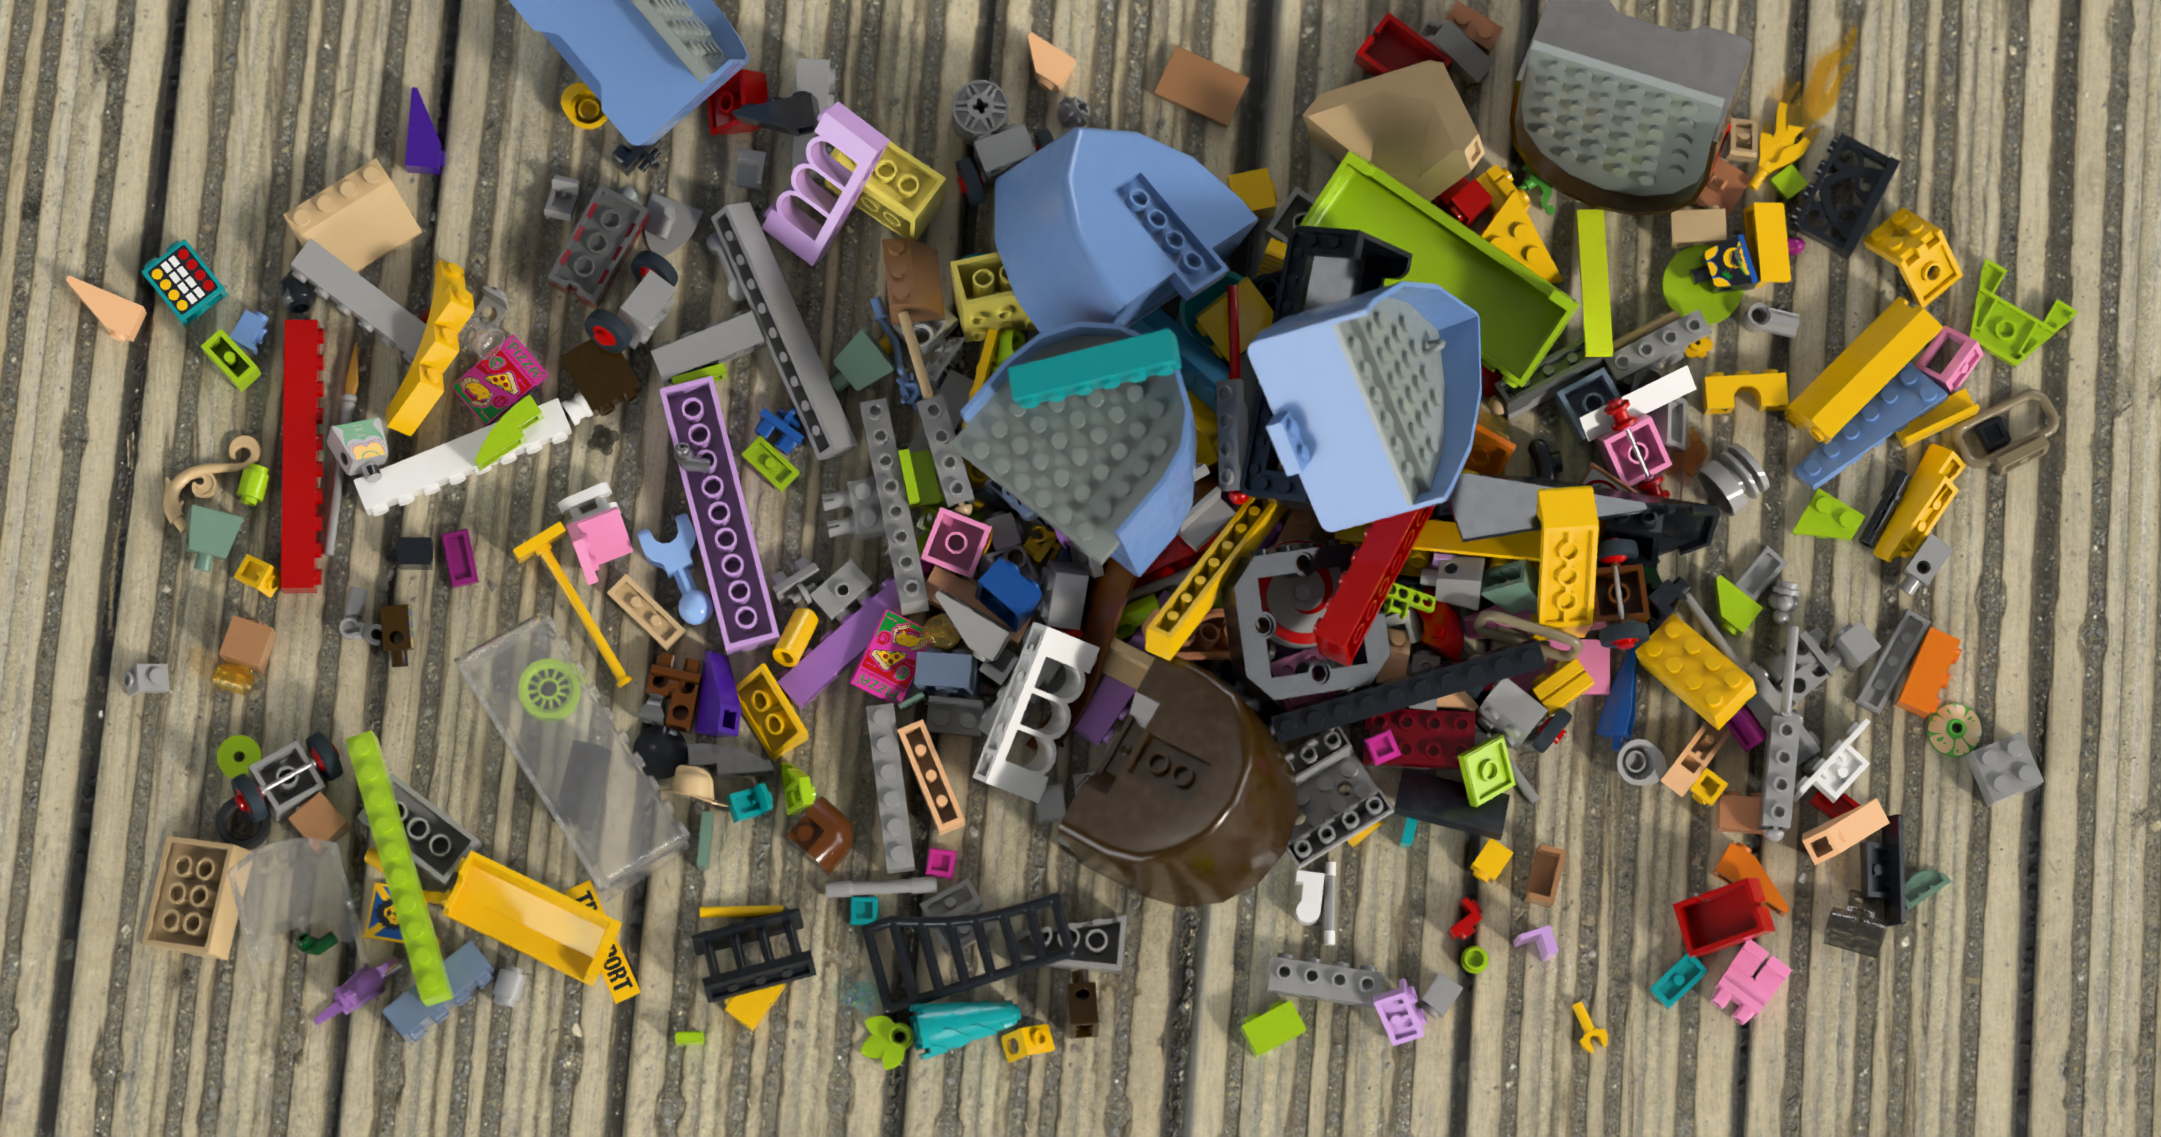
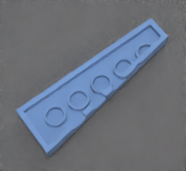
M1908 362L1828 444L1822 442L1793 469L1794 474L1811 489H1817L1845 470L1847 466L1861 459L1863 454L1874 446L1878 447L1886 442L1885 439L1896 431L1900 432L1908 427L1907 424L1918 416L1922 417L1948 399V393Z

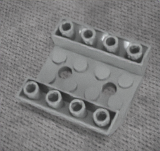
M1340 726L1322 732L1285 755L1296 776L1298 813L1306 816L1302 824L1294 825L1286 848V853L1299 869L1394 812L1381 789L1376 787L1354 753L1351 743ZM1350 785L1353 787V791L1348 796H1341L1338 794L1340 787Z

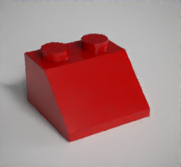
M741 69L707 98L710 135L748 133L762 129V127L740 122L733 115V110L740 109L742 105L748 103L756 105L766 103V100H768L766 73Z

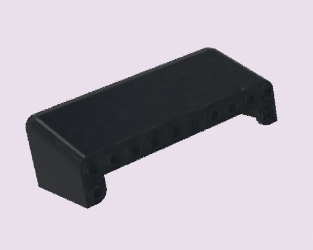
M1297 226L1291 231L1288 238L1271 325L1285 317L1382 288L1385 279L1400 280L1408 274L1413 254L1361 230ZM1259 384L1240 480L1241 491L1247 496L1316 516L1299 474L1287 477L1285 472L1277 470L1280 459L1266 428L1274 415L1262 386Z

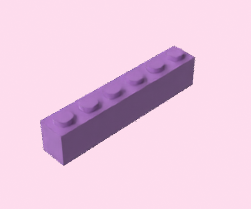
M893 575L881 584L882 590L875 596L871 593L860 603L862 608L855 614L851 611L839 622L841 626L837 630L826 632L819 639L820 645L814 650L811 648L807 649L802 654L800 662L794 668L787 667L778 675L780 679L777 682L779 687L799 711L862 657L884 609L902 616Z
M1165 590L1157 599L1160 609L1172 596ZM1140 625L1127 644L1156 657L1157 655L1145 650L1146 643ZM1106 675L1093 693L1086 711L1073 731L1097 747H1100L1102 742L1107 744L1116 732L1112 727L1118 719L1123 721L1131 710L1128 704L1135 696L1136 690Z

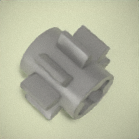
M1067 96L1059 103L1061 107L1057 109V118L1062 126L1073 129L1074 127H1083L1088 123L1087 118L1090 117V107L1083 98L1074 96L1071 99Z

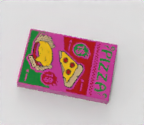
M512 334L451 385V389L479 421L487 427L549 377V374L516 336Z
M884 609L849 683L889 704L894 703V706L899 708L898 705L902 703L915 676L917 651L925 652L935 633L888 609Z

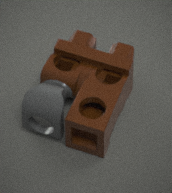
M661 652L656 665L652 664L645 694L649 698L647 703L640 708L638 719L640 722L663 726L665 721L662 703L664 699H670L666 727H672L677 731L691 734L702 681L700 661L686 658L683 671L673 669L675 655Z

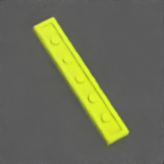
M1577 210L1576 223L1585 357H1612L1613 339L1604 210Z

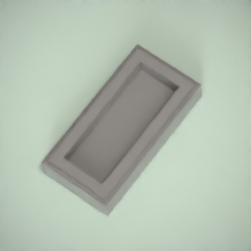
M1767 545L1733 585L1756 601L1788 562Z

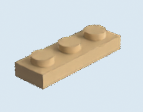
M627 574L607 592V595L666 651L686 632L672 616Z

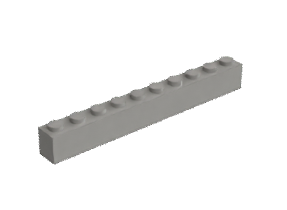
M750 202L726 205L714 214L711 220L818 460L842 456L858 445L753 208Z

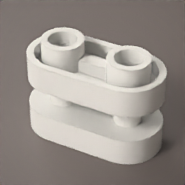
M608 482L597 484L571 495L557 504L562 515L571 514L572 519L566 525L610 508L618 507L617 502L608 503L606 500L612 494ZM596 503L598 508L582 514L581 509Z

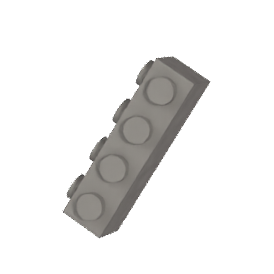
M1278 953L1277 957L1271 958L1266 993L1376 1009L1373 996L1380 994L1383 975L1381 972H1376V967L1361 965L1360 969L1349 968V963L1333 961L1332 965L1321 964V959L1306 957L1305 961L1294 960V955Z

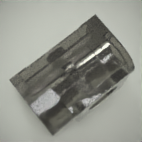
M1850 889L1848 892L1847 909L1843 910L1836 907L1831 909L1824 929L1823 944L1877 958L1886 934L1887 922L1874 918L1876 899L1862 898L1868 904L1860 903L1855 898H1861V892Z

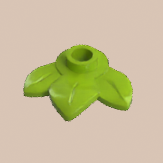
M874 1016L865 1020V1025L872 1035L864 1042L861 1054L871 1059L882 1058L885 1070L899 1066L904 1059L905 1050L914 1041L912 1029L904 1023L895 1024L887 1016ZM902 1032L905 1034L906 1038L903 1042L895 1040L897 1033Z

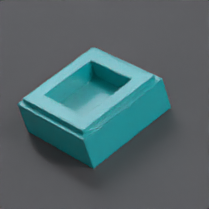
M1406 818L1399 847L1407 849L1411 847L1418 820Z
M878 896L850 897V925H864L878 920Z

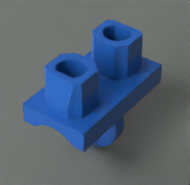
M781 407L776 414L783 418V421L764 408L759 414L760 421L755 428V433L758 436L761 435L766 441L774 430L781 434L782 437L775 444V448L786 456L796 446L801 448L805 442L803 440L804 436L790 427L792 425L799 429L802 426V422L796 418L798 413L795 407L789 412Z

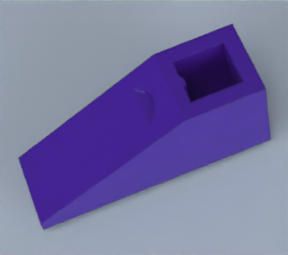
M705 651L695 732L715 738L738 736L741 706L729 657Z

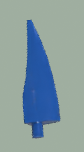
M1642 644L1636 645L1628 651L1612 683L1610 694L1607 695L1598 722L1596 734L1613 739L1611 749L1617 752L1624 745V741L1628 742L1631 740L1636 719V685L1639 668L1635 651Z

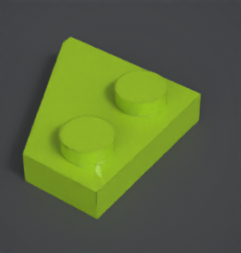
M1818 488L1791 534L1794 536L1807 535L1823 539L1836 538L1837 540L1851 541L1865 515Z
M780 763L779 767L787 816L798 815L814 804L816 798L815 787L810 782V776L793 763Z

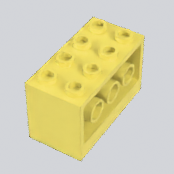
M890 141L854 206L901 237H910L917 240L945 203L947 178ZM835 147L830 156L853 173L857 163ZM825 179V187L840 196L842 191Z

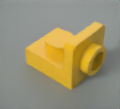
M246 554L234 578L271 598L280 586L281 572L271 564Z

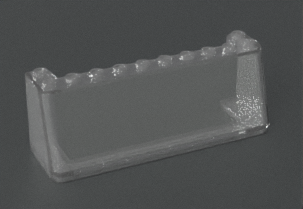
M540 612L454 659V662L473 695H476L586 868L602 898L607 902L690 850L688 841L692 839L683 822L681 821L677 824L672 817L675 810L669 800L666 798L662 801L657 791L661 788L652 775L647 777L642 770L646 765L638 752L632 754L627 745L631 741L624 730L617 731L612 723L616 718L608 706L604 708L601 706L598 698L602 696L594 683L588 685L583 676L587 673L580 661L576 660L573 662L568 653L572 649L564 637L560 639L557 637L559 631L549 614L544 616Z

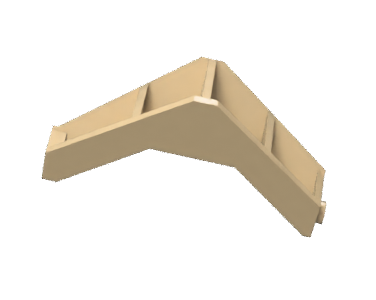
M1427 60L1321 93L1303 114L1311 140L1340 163L1349 151L1356 152L1429 202L1471 172L1485 154L1479 133L1442 62Z

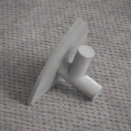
M652 193L647 205L650 217L644 226L650 250L663 257L683 246L694 233L703 211Z

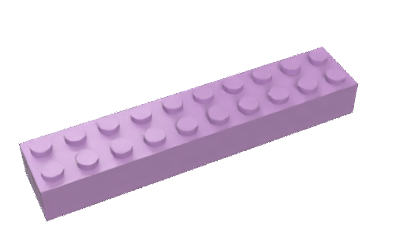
M713 376L659 389L674 450L678 443L685 442L690 446V450L696 458L710 459L709 473L686 471L679 463L678 466L726 654L730 656L777 644L780 636Z

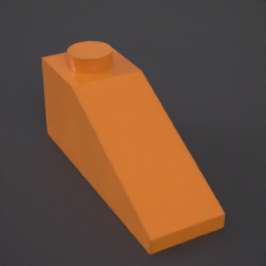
M1731 842L1711 874L1727 884L1745 878H1759L1766 902L1761 904L1782 917L1786 915L1789 907L1757 858L1750 853L1751 849L1742 843L1737 842L1734 844Z

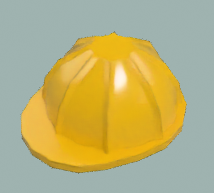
M574 83L564 90L561 96V105L564 113L575 126L581 129L592 130L600 127L607 121L608 117L602 111L600 100L585 83Z

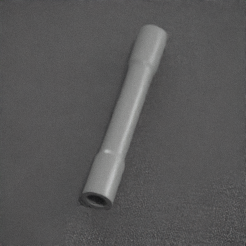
M936 876L875 881H826V898L893 893H937Z

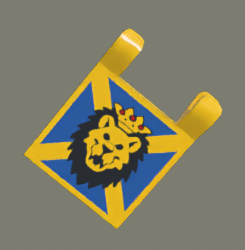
M375 882L364 937L405 944L388 885ZM422 890L426 904L431 903L444 906L441 904L445 893ZM437 938V942H438V945H439V947H440V942H441V941H440V939Z

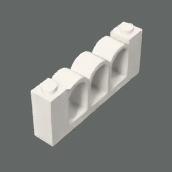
M1033 622L973 778L1039 803L1041 796L1046 791V784L1049 779L1044 774L1052 768L1056 760L1057 751L1053 740L1061 737L1070 725L1071 712L1068 703L1075 701L1084 690V672L1090 674L1092 667L1097 661L1099 647ZM1046 657L1060 662L1066 669V681L1063 687L1054 693H1047L1034 688ZM1032 693L1047 699L1052 706L1051 719L1041 729H1031L1020 724ZM1017 729L1031 734L1035 737L1038 744L1036 757L1032 762L1024 766L1006 761Z

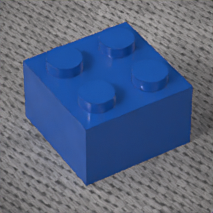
M1000 557L978 580L975 598L1017 633L1037 611L1042 592L1034 580L1026 579L1019 573L1020 571L1014 563L1009 560L1004 561Z

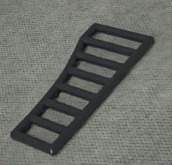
M1057 893L976 914L948 917L888 916L862 926V933L883 1010L888 1015L909 1009L910 1005L929 1003L1074 957L1076 953L1061 898ZM1048 906L1052 907L1063 949L1050 953L1047 952L1036 910ZM1021 914L1026 915L1037 957L1025 961L1021 960L1010 917ZM997 920L1000 923L1011 965L999 969L995 968L983 923ZM972 925L985 973L970 978L956 929L958 926ZM900 927H917L933 990L918 994ZM928 927H945L959 978L958 982L944 986ZM887 928L890 930L908 996L895 1002L892 1001L874 935L875 932Z

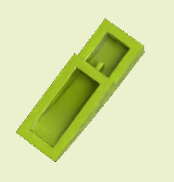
M530 394L502 416L488 434L475 459L479 471L524 444L526 439L522 431L543 419L541 410Z

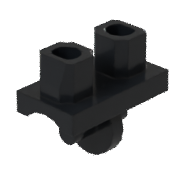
M660 139L652 145L636 146L633 151L624 144H620L613 152V157L621 165L622 172L627 176L637 166L643 173L649 166L657 170L660 164L656 158L661 154V151L655 146L659 143Z

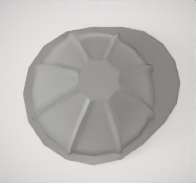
M1630 740L1621 747L1617 754L1616 765L1618 773L1629 784L1639 786L1652 785L1660 781L1666 773L1667 763L1664 755L1648 740Z

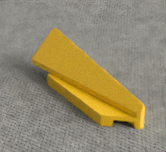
M1934 443L1929 445L1902 496L1900 505L1897 506L1873 551L1874 556L1887 562H1892L1893 558L1899 556L1906 558L1914 556L1959 491L1952 482L1965 468L1966 464L1953 450Z

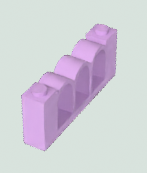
M839 101L830 108L824 107L817 117L819 123L814 131L817 135L808 142L806 147L807 158L792 171V185L778 197L776 205L774 203L771 204L764 214L766 220L762 229L811 266H814L826 256L890 142L887 137ZM824 141L832 144L857 163L853 173L827 153ZM809 169L816 171L842 191L838 200L812 180ZM794 196L801 198L827 218L825 224L821 226L797 206Z

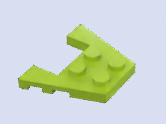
M1986 258L1982 264L1968 337L1978 341L1982 350L2016 368L2073 319L2078 311L2057 299L2043 322L1994 294L2007 270Z

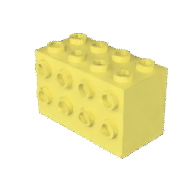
M999 252L950 262L953 299L966 343L986 339L988 329L998 330L1001 334L1007 329L1018 331L1037 329L1014 296Z

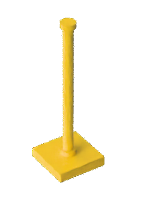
M561 521L514 548L513 555L519 564L536 554L538 557L541 556L616 677L618 688H622L633 681L631 675L627 676L551 552V545L566 537V530Z

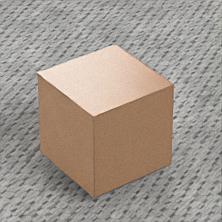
M233 615L219 655L225 662L264 674L277 634L272 627H268L267 624L248 617L244 619Z
M321 791L313 798L302 803L295 813L288 818L319 855L323 854L352 829Z

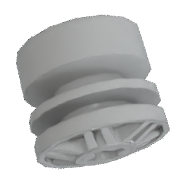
M974 80L963 85L957 91L953 100V127L957 136L965 143L974 146V142L981 135L987 133L995 135L1003 132L1002 129L1008 126L1009 101L1005 92L997 84L987 80ZM977 106H982L985 113L980 114Z
M1737 443L1729 446L1728 452L1723 451L1720 453L1721 464L1711 460L1697 472L1698 479L1708 496L1724 513L1732 517L1748 504L1745 495L1756 499L1759 496V492L1763 493L1770 487L1769 480L1759 463L1744 447Z

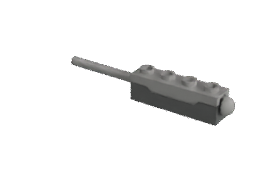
M1687 594V599L1684 603L1721 653L1753 679L1757 693L1745 705L1767 733L1768 721L1773 716H1780L1782 690L1778 687H1773L1768 680L1770 675L1762 665L1758 666L1754 661L1747 666L1741 662L1692 594ZM1793 709L1791 710V718L1801 719L1796 769L1805 764L1801 769L1806 773H1814L1811 769L1820 760L1819 756H1817L1821 750L1818 746L1820 741L1812 731L1808 732L1802 725L1804 721L1801 715Z
M1788 626L1780 716H1773L1767 725L1757 830H1763L1765 838L1770 842L1780 841L1784 837L1785 832L1791 828L1801 719L1791 718L1799 637L1798 626Z

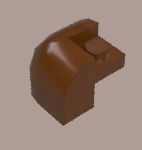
M821 796L807 809L805 815L786 836L808 855L809 860L829 876L851 850L854 832L848 818L824 796Z

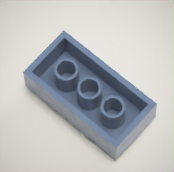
M471 940L444 961L454 996L453 999L427 1007L421 1001L417 985L415 984L382 1010L408 1043L412 1040L417 1042L428 1033L426 1029L434 1022L437 1025L442 1023L449 1017L450 1013L448 1011L455 1005H458V1007L463 1006L472 998L470 993L478 987L484 989L494 980L492 976L496 973Z

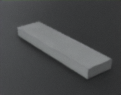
M1908 608L1905 610L1854 701L1856 705L1876 716L1880 715L1931 621Z

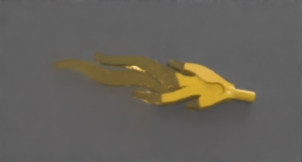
M1852 26L1849 38L1844 46L1825 56L1817 63L1810 83L1800 98L1792 104L1790 103L1791 98L1801 86V80H1798L1784 94L1777 107L1773 138L1771 136V122L1766 121L1759 138V162L1756 168L1758 170L1747 185L1751 190L1757 191L1766 176H1770L1776 170L1789 166L1799 160L1806 152L1811 141L1820 133L1821 128L1816 127L1809 131L1799 143L1794 144L1796 136L1807 127L1821 120L1835 105L1844 77L1853 69V65L1849 64L1842 68L1834 79L1831 88L1823 93L1824 84L1834 67L1852 52L1857 38L1856 26Z

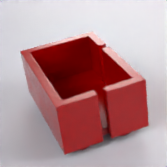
M1388 12L1374 29L1373 35L1370 34L1356 52L1354 63L1373 77L1427 60L1442 62L1448 72L1453 59Z
M1745 878L1700 894V896H1694L1673 904L1689 957H1702L1776 931L1768 907H1762L1761 904L1766 902L1759 878Z

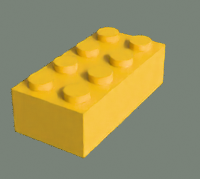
M1674 613L1650 636L1647 642L1643 643L1635 651L1639 665L1718 731L1757 693L1754 681L1748 674Z

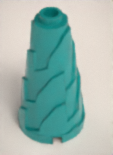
M985 1000L968 1003L949 1002L941 1004L918 1003L910 1005L909 1008L910 1012L916 1011L917 1013L915 1016H910V1025L914 1033L916 1050L924 1049L925 1052L918 1055L920 1060H927L931 1057L947 1053L948 1050L962 1047L972 1041L996 1035L999 1031L1016 1026L1017 1021L1021 1020L1019 1005L1013 1004L1012 1000L993 1002Z

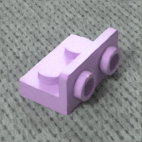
M1405 978L1399 980V988L1373 996L1374 1005L1393 1046L1424 1036V1025L1427 1024V1018L1423 1008L1418 1009L1415 1003L1418 1002L1413 986L1408 987Z

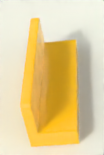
M1754 202L1743 211L1746 244L1759 281L1755 288H1761L1768 283H1788L1791 280L1784 204Z
M1965 388L1948 396V399L1924 416H1918L1907 424L1908 427L1895 433L1904 449L1976 415L1980 408L1978 404L1974 405Z

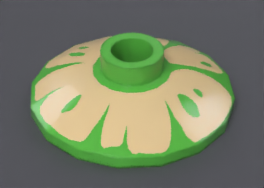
M1951 703L1944 704L1931 715L1928 721L1927 733L1929 741L1941 754L1950 757H1960L1967 755L1976 748L1981 739L1982 728L1980 720L1973 710L1966 705ZM1953 724H1958L1961 727L1960 733L1953 732Z

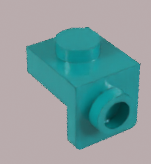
M764 782L757 784L753 788L732 793L725 797L734 823L762 816L773 808L772 794Z

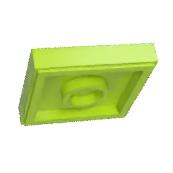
M1495 734L1458 755L1470 806L1478 807L1516 785L1503 734Z

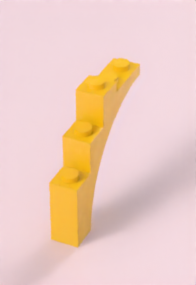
M440 259L435 265L433 299L422 340L405 379L386 408L387 427L410 437L443 394V373L459 352L458 333L474 312L473 294L466 290L464 269L455 263H449Z

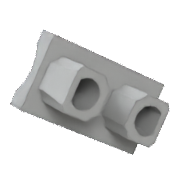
M805 557L794 562L792 566L796 573L791 577L787 578L783 571H779L771 576L774 586L772 589L781 606L790 601H793L795 604L801 599H804L807 604L812 603L810 594L817 589L816 585L824 581L815 562L811 564Z

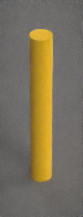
M784 906L700 907V918L761 917L779 913L784 910Z

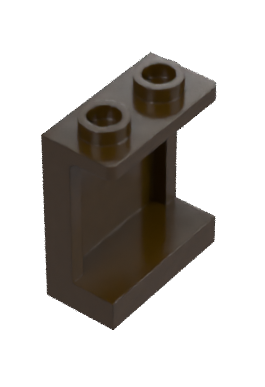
M592 339L560 356L567 372L569 371L590 406L594 417L598 415L603 417L612 413L616 409L615 406L623 401L625 403L633 401L639 396L638 392L642 390L640 382L622 352H609L597 345Z

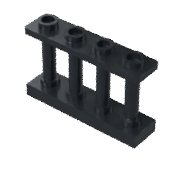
M799 908L783 910L779 913L756 917L752 920L730 924L710 931H703L691 936L696 955H705L710 976L701 979L708 1003L817 975L811 950L804 952L801 950L796 930L803 929L804 925ZM786 933L791 955L775 959L769 937ZM759 940L764 962L748 966L742 944ZM732 947L737 969L720 973L715 951Z

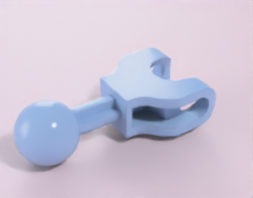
M682 513L676 516L675 521L678 527V534L670 543L662 544L657 542L649 529L637 531V535L647 562L654 567L662 568L667 573L669 579L675 577L682 594L678 605L679 614L682 619L689 624L700 625L710 619L713 614L714 605L707 593L697 589L690 570L694 569L692 556L696 552L698 541L688 515Z

